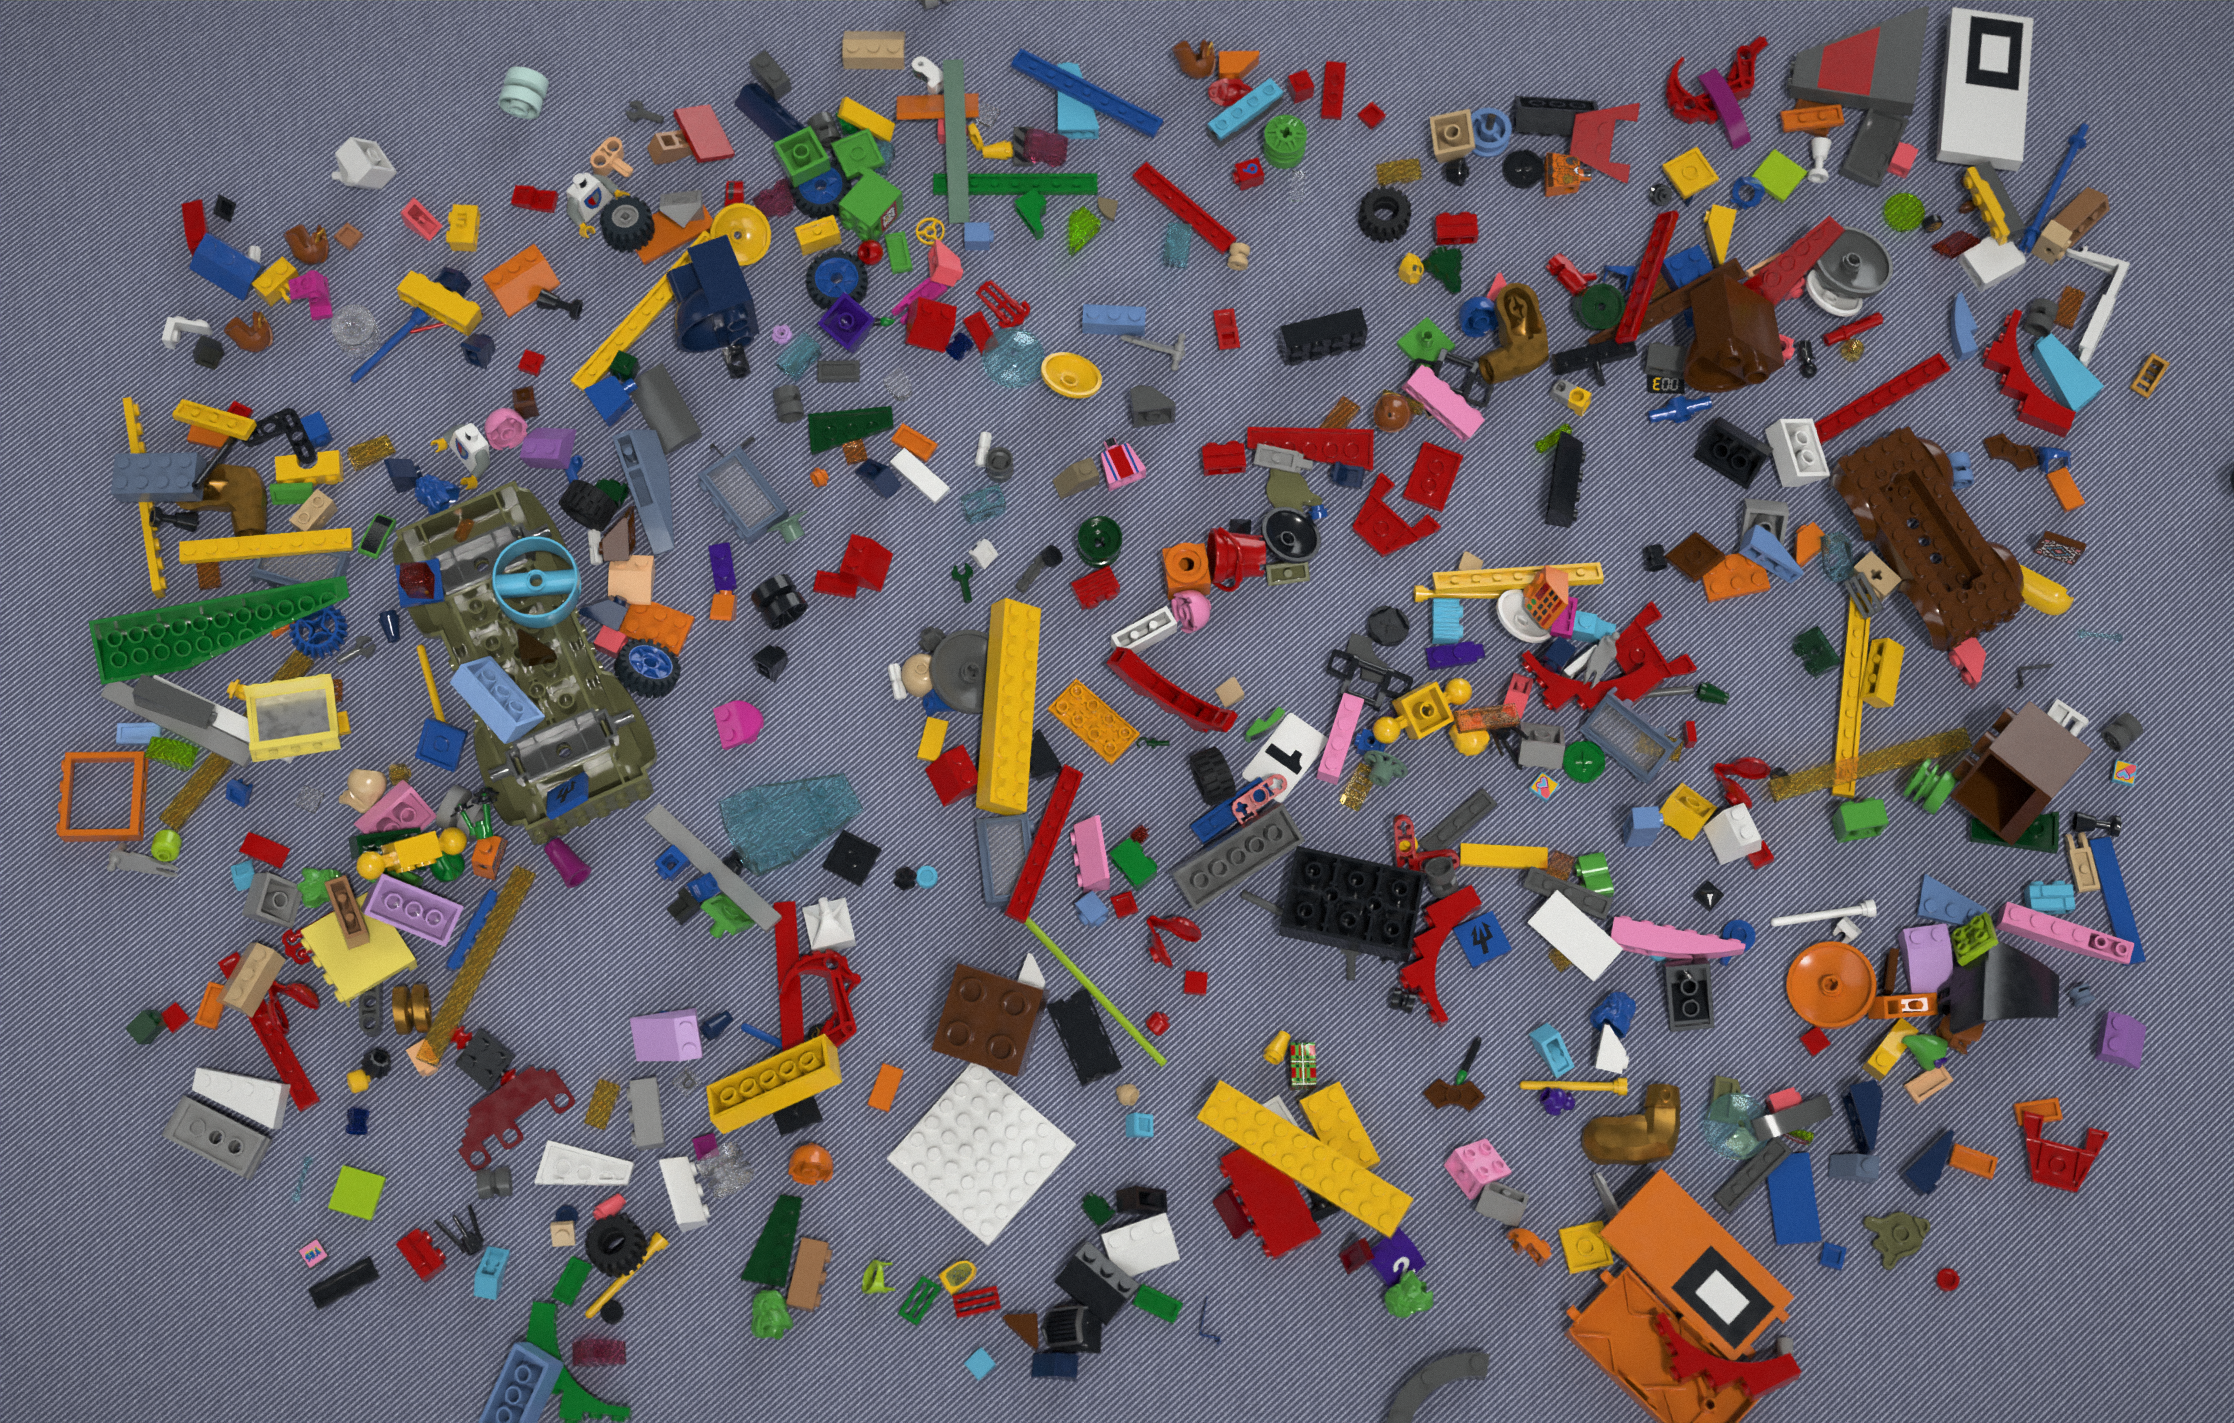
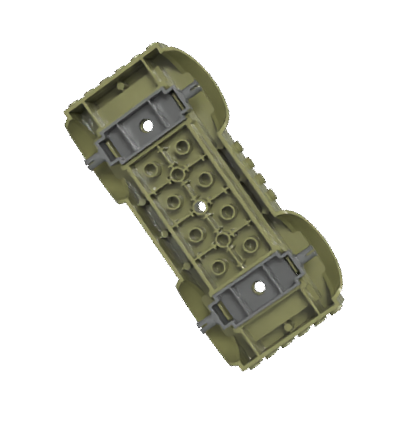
M514 480L396 530L398 539L392 547L394 567L395 565L437 558L440 561L445 601L407 607L419 632L425 638L443 639L451 658L448 662L453 672L457 671L461 664L491 656L545 716L544 720L522 738L504 744L476 712L475 715H472L477 726L473 732L480 774L485 787L493 788V791L499 792V795L494 797L498 801L494 802L493 806L503 822L509 826L525 827L533 845H542L549 842L550 838L556 835H566L572 828L577 826L584 827L597 817H607L613 810L618 808L625 809L638 799L642 801L649 798L654 793V789L647 773L657 761V750L653 736L628 690L612 672L604 670L601 661H596L594 655L597 652L593 643H588L586 639L588 632L585 625H580L577 619L580 617L577 608L575 607L571 614L562 622L551 627L535 629L519 625L508 618L496 601L492 589V572L497 558L511 543L522 538L539 536L552 539L568 550L556 524L538 498L529 489L518 487ZM530 551L513 559L502 574L526 573L534 569L554 571L572 568L563 558L554 553ZM485 563L489 565L487 570L477 571L480 564ZM534 579L531 582V585L535 587L542 584L541 579ZM567 594L503 598V601L517 612L527 615H541L557 609L568 597ZM519 628L552 649L557 656V660L552 663L524 667L521 659H519L520 651L517 630ZM567 748L572 751L568 757L562 758L559 756L562 749ZM585 771L589 777L588 800L559 817L550 820L546 815L547 792Z

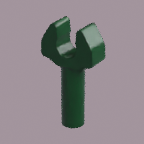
M965 563L966 573L961 575L958 573V568L955 565L952 570L953 581L960 582L964 603L972 602V596L968 581L974 576L973 570Z

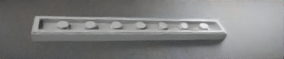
M120 681L107 684L100 696L103 699L245 769L252 759L248 744L210 725L206 730L135 705L132 694L134 688Z
M660 803L644 817L645 822L671 846L674 844L703 875L711 872L713 878L718 883L720 891L765 933H768L782 919V916L737 874H734L711 850Z

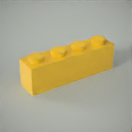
M410 270L396 288L400 300L415 308L419 307L429 316L468 337L482 320L481 309L477 303L463 299L457 292H450L442 284L428 280L422 273L417 274Z

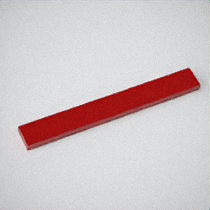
M1676 210L1658 214L1615 337V341L1618 344L1636 341L1679 217Z
M1938 353L1816 422L1814 425L1820 444L1828 442L1951 371L1950 366L1942 355Z
M1066 764L1061 768L1004 912V915L1022 924L1028 918L1084 773Z
M795 901L773 903L774 909L782 916V919L775 925L779 993L787 972L791 970L792 965L796 961L800 960ZM801 976L794 978L788 984L784 996L779 995L783 1052L805 1043Z
M238 952L217 962L227 980L241 958ZM263 998L253 1017H247L282 1081L285 1084H290L289 1093L298 1110L303 1112L320 1102V1099L285 1036L275 1030V1028L269 1030L266 1026L263 1013L267 1012V1003Z

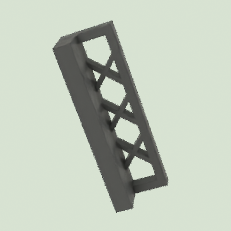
M1531 866L1522 887L1548 899L1558 890L1584 914L1602 921L1606 919L1613 899L1533 866Z

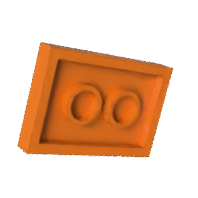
M1740 553L1726 555L1725 560L1701 578L1708 603L1765 592L1771 588L1765 568Z
M651 601V605L631 604L619 632L627 635V638L630 640L637 639L639 642L640 639H645L646 643L648 640H653L655 645L659 642L661 643V648L666 646L669 648L668 653L673 652L676 657H679L694 624L695 617Z

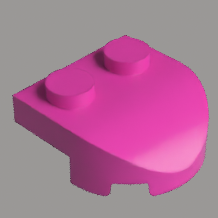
M737 700L713 709L723 749L729 750L744 743L750 745L758 739L757 735L764 726L763 716L758 708L747 702Z

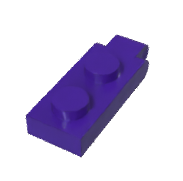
M730 543L709 545L716 592H719V590L732 591V595H734L733 589H737Z
M1473 641L1425 649L1429 671L1475 664L1478 662L1477 659L1485 657L1483 644L1474 645Z

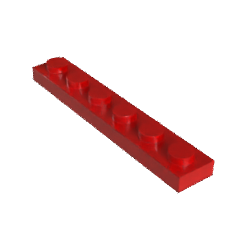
M1145 162L1132 175L1134 181L1221 255L1230 249L1232 243L1237 242V238L1148 162Z

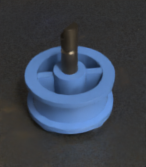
M1482 108L1475 111L1471 115L1476 147L1472 152L1484 158L1495 157L1501 154L1507 148L1512 127L1509 118L1502 111L1495 108Z

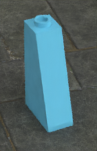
M1071 62L1058 64V67L1083 79L1078 64ZM1058 91V139H1099V125L1093 108Z
M2052 333L2046 338L2040 337L2034 343L2035 348L2031 354L2061 406L2077 413L2101 392L2104 385Z

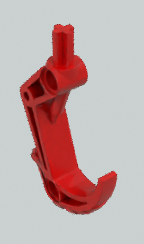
M1759 36L1749 46L1743 45L1739 47L1736 52L1732 68L1726 79L1737 101L1749 97L1755 83V60L1757 59V54L1769 44L1764 36ZM1681 57L1671 70L1666 83L1665 96L1668 108L1674 109L1673 116L1676 119L1688 122V124L1706 121L1709 125H1713L1717 121L1718 114L1709 94L1705 95L1703 93L1695 97L1687 92L1679 82L1678 70L1685 58Z
M826 949L824 953H821L820 950L811 951L810 956L805 954L792 965L791 970L787 972L783 980L779 995L784 996L788 984L798 976L811 974L826 978L833 1015L830 1020L825 1022L818 1036L825 1034L838 1050L850 1041L857 1031L848 996L852 989L860 984L861 977L859 974H853L848 968V961L845 956L842 957V955L834 952L832 949ZM826 963L833 964L835 970L827 968ZM843 983L849 984L847 991L845 990Z

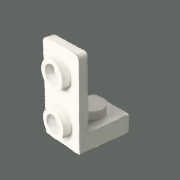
M180 316L175 318L168 317L161 340L166 348L175 349L176 342L180 341L181 331L212 335L213 331L210 325L203 320L191 321Z

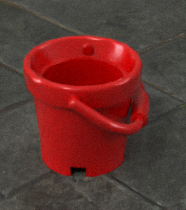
M1222 527L1211 528L1207 540V558L1211 583L1225 592H1234L1239 588L1243 578L1263 577L1265 570L1259 569L1260 565L1266 564L1265 541H1260L1264 536L1230 533ZM1225 579L1235 580V584L1232 587L1224 586L1221 582H1224Z

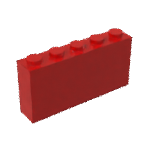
M1242 1148L1220 1159L1221 1165L1218 1168L1224 1178L1228 1177L1231 1183L1229 1189H1231L1235 1198L1238 1197L1242 1205L1240 1206L1253 1224L1251 1230L1256 1238L1260 1237L1263 1243L1261 1248L1267 1258L1271 1257L1272 1261H1275L1321 1236L1322 1232L1317 1223H1314L1311 1212L1293 1179Z

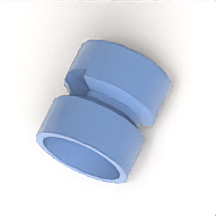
M1967 452L1947 454L1953 469V489H1963L1971 486L1974 483L1972 470L1969 469L1971 467L1969 454Z

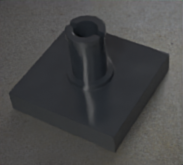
M814 1095L772 1113L781 1137L823 1121Z

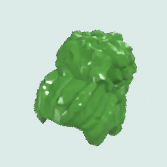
M303 868L301 874L305 881L300 882L297 885V889L303 895L301 898L304 906L307 908H317L324 902H329L324 882L339 878L342 874L338 870L333 869L320 871L316 868Z
M1410 1270L1401 1278L1399 1284L1394 1285L1386 1292L1384 1296L1385 1306L1391 1315L1394 1314L1399 1318H1408L1411 1314L1416 1313V1311L1424 1312L1433 1306L1434 1293L1433 1291L1426 1292L1427 1284L1425 1281H1419L1414 1272Z
M776 1290L760 1291L752 1302V1315L754 1316L751 1322L752 1333L757 1338L773 1337L779 1340L783 1337L784 1329L790 1330L793 1327L792 1318L787 1312L786 1299Z

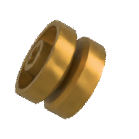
M426 983L414 984L411 994L406 986L394 987L392 991V1009L397 1034H411L413 1026L418 1033L430 1032L432 1029V1007Z

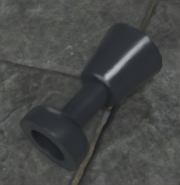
M543 288L537 299V308L550 310L560 308L567 310L572 319L578 320L583 310V300L575 299L572 303L561 300L560 296Z
M152 506L149 514L150 527L157 528L162 522L173 523L174 527L194 532L197 526V513L176 512L175 515L163 514L160 507Z
M2075 811L2072 828L2073 832L2094 831L2095 828L2107 829L2110 836L2118 837L2121 831L2122 820L2121 816L2113 815L2109 821L2096 820L2095 816Z

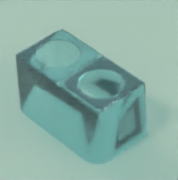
M1168 223L1163 255L1164 266L1187 269L1192 224Z
M804 331L777 359V368L796 382L821 356V346Z
M999 484L961 496V510L968 524H975L1002 515L1007 510ZM1000 492L1001 498L997 503L987 501L986 495ZM979 498L981 505L978 509L971 510L966 506V502Z
M1841 531L1820 537L1823 572L1833 582L1851 578L1854 575L1851 539ZM1837 554L1839 556L1838 564L1830 567L1829 555Z

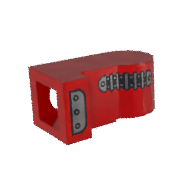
M727 181L724 208L736 203L745 204L744 181Z

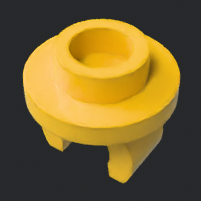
M236 679L235 682L231 681L226 693L229 694V699L231 700L235 696L240 700H246L243 686L246 685L240 684V679Z

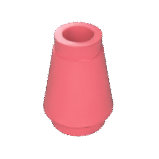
M617 1193L595 1206L592 1214L597 1221L602 1218L607 1220V1216L610 1215L615 1218L626 1204V1201Z

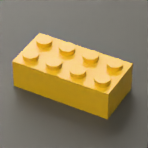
M1340 1082L1299 1101L1298 1107L1314 1138L1368 1171L1379 1166L1381 1160Z

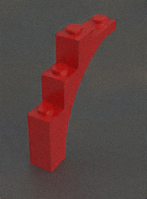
M2014 309L2011 315L2007 314L2003 326L2006 327L2004 333L2000 332L1997 342L1993 341L1990 348L1986 346L1982 358L1985 359L1982 367L2003 374L1999 385L2002 386L2000 394L2020 401L2016 412H2019L2018 421L2065 438L2071 428L2076 412L2059 405L2046 396L2027 374L2021 362L2016 341V328L2023 311Z
M1117 647L1106 662L1137 695L1150 697L1166 713L1179 715L1194 731L1207 733L1208 730L1227 733L1233 727L1238 717L1233 710L1209 704L1179 688L1153 670L1129 648Z
M1529 650L1521 655L1523 661L1521 665L1528 673L1532 672L1537 677L1535 681L1541 689L1546 688L1542 693V698L1544 699L1542 703L1549 711L1553 709L1555 713H1558L1575 698L1578 699L1576 703L1583 711L1587 710L1589 713H1592L1604 699L1607 692L1614 687L1618 689L1614 695L1622 702L1630 699L1633 702V707L1664 682V676L1650 661L1629 675L1614 680L1598 682L1590 690L1592 682H1587L1583 685V681L1572 680L1549 671L1536 660Z
M1472 885L1425 908L1423 920L1426 926L1432 929L1413 939L1411 951L1414 957L1420 960L1401 969L1400 977L1398 978L1404 990L1407 989L1408 992L1418 990L1417 997L1422 1005L1426 1004L1431 1022L1433 1024L1436 1023L1439 1028L1446 1025L1449 1018L1438 1001L1436 992L1435 970L1437 957L1443 942L1453 928L1464 918L1481 908L1482 902Z
M1665 1312L1656 1315L1653 1325L1658 1337L1662 1336L1666 1343L1665 1349L1668 1355L1674 1357L1670 1360L1668 1372L1674 1381L1677 1380L1680 1386L1704 1374L1703 1379L1709 1389L1712 1388L1715 1394L1740 1383L1739 1389L1742 1395L1748 1397L1750 1402H1753L1798 1380L1802 1373L1790 1352L1775 1359L1753 1363L1717 1358L1701 1351L1683 1339L1675 1331Z

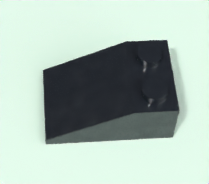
M1706 958L1663 961V984L1670 1032L1715 1028L1709 961Z

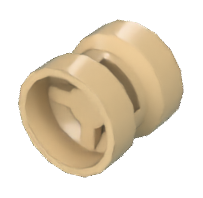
M1232 243L1229 250L1231 256L1228 258V267L1233 270H1246L1250 247L1244 243Z

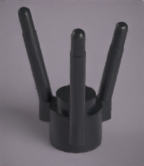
M1503 718L1495 719L1490 723L1488 730L1493 736L1500 755L1504 756V752L1499 740L1504 744L1518 769L1522 770L1521 764H1518V758L1506 739L1511 734L1510 728L1526 740L1529 739V736L1513 725L1509 719L1505 721Z
M468 1205L467 1208L476 1235L473 1232L468 1234L456 1215L452 1216L464 1236L461 1239L463 1243L438 1219L434 1222L460 1248L463 1254L467 1253L468 1256H471L483 1249L482 1242L485 1240L480 1233L471 1205Z

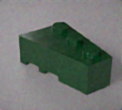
M420 827L349 837L351 859L358 860L363 853L369 851L383 855L380 846L421 834ZM426 866L416 867V869L410 871L423 872L426 871Z

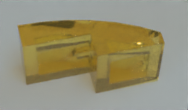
M1403 159L1376 165L1378 180L1381 186L1399 181L1405 184L1423 179L1419 159Z

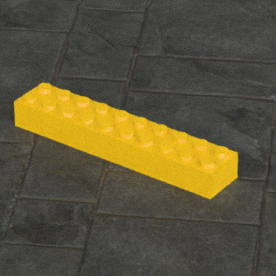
M1004 598L991 605L976 808L1005 816H1013L1027 812L1041 608Z
M1221 1080L1197 1116V1120L1390 1240L1414 1202V1198Z

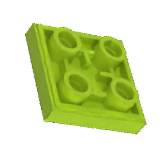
M1774 149L1751 177L1760 180L1765 192L1783 204L1807 175V171Z
M1987 912L1975 916L1969 923L1961 928H1957L1950 935L1957 961L1962 967L1999 943L1991 916Z
M343 1165L328 1209L372 1222L387 1178Z

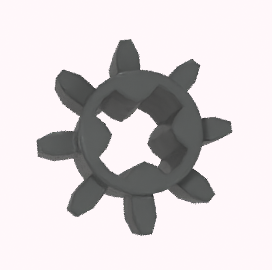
M930 626L920 633L922 640L918 643L923 650L933 653L936 646L946 636L938 627L934 629L933 626Z

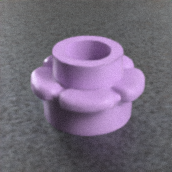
M787 325L774 327L772 339L778 344H787L792 338L790 328Z

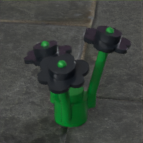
M485 787L481 788L480 792L473 794V797L478 798L471 800V803L476 805L483 804L484 820L475 822L476 827H473L465 810L473 807V804L467 806L466 803L458 804V807L454 808L456 813L450 815V817L452 818L461 813L469 828L470 836L476 835V840L493 837L490 804L498 801L494 797L499 795V792L493 791V788Z

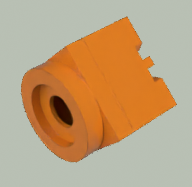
M1180 543L1174 547L1162 549L1161 561L1168 600L1175 599V596H1173L1175 593L1191 589L1197 590L1203 595H1210L1211 580L1205 543Z

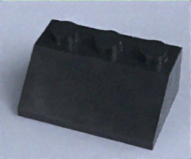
M1719 416L1712 424L1694 458L1748 490L1773 451V448Z
M1089 1242L1074 1255L1054 1281L1055 1284L1080 1305L1088 1306V1311L1105 1326L1132 1299L1140 1284Z

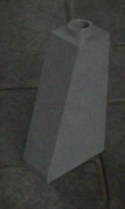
M141 674L132 692L135 705L206 730L209 724H214L218 715L214 704Z

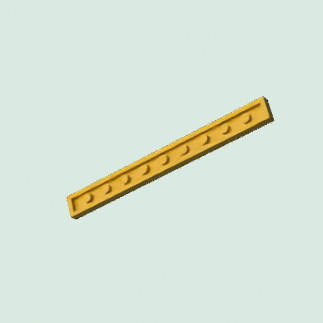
M704 230L690 247L709 241L710 234ZM687 250L668 271L690 263ZM666 274L572 377L571 383L585 393V388L600 382L610 370L609 366L619 350L626 352L675 298Z
M131 397L122 398L131 453H147L146 445L141 440V435H144L141 422L138 421V416H141L139 404H135ZM138 502L152 592L157 599L166 597L165 589H168L166 577L162 575V570L165 569L164 561L159 556V550H162L159 537H156V531L159 530V527L155 528L149 525L150 510L152 506H155V503Z
M1856 593L1866 612H1870L1860 593ZM1866 594L1867 597H1868V599H1869V601H1870V603L1872 604V597H1871V595H1870V594ZM1851 595L1849 596L1831 795L1853 799L1863 700L1860 699L1866 672L1871 617L1868 619L1863 618Z

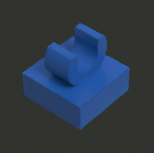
M231 779L227 783L225 799L245 808L249 804L253 784L246 786L243 784V779L237 781Z

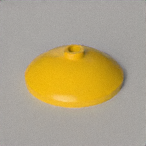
M736 203L726 206L717 213L711 224L710 240L727 234L739 266L757 262L765 255L770 246L771 229L769 222L760 210L749 204ZM735 232L740 234L739 239L734 237Z
M1058 352L1047 356L1042 362L1040 371L1043 380L1053 391L1062 396L1074 399L1087 398L1096 394L1101 387L1102 376L1100 371L1091 361L1080 355Z

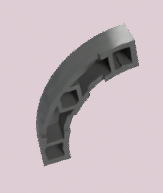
M1456 1354L1426 1366L1403 1387L1390 1409L1386 1423H1411L1417 1408L1424 1399L1448 1383L1461 1380H1484L1487 1377L1490 1354Z

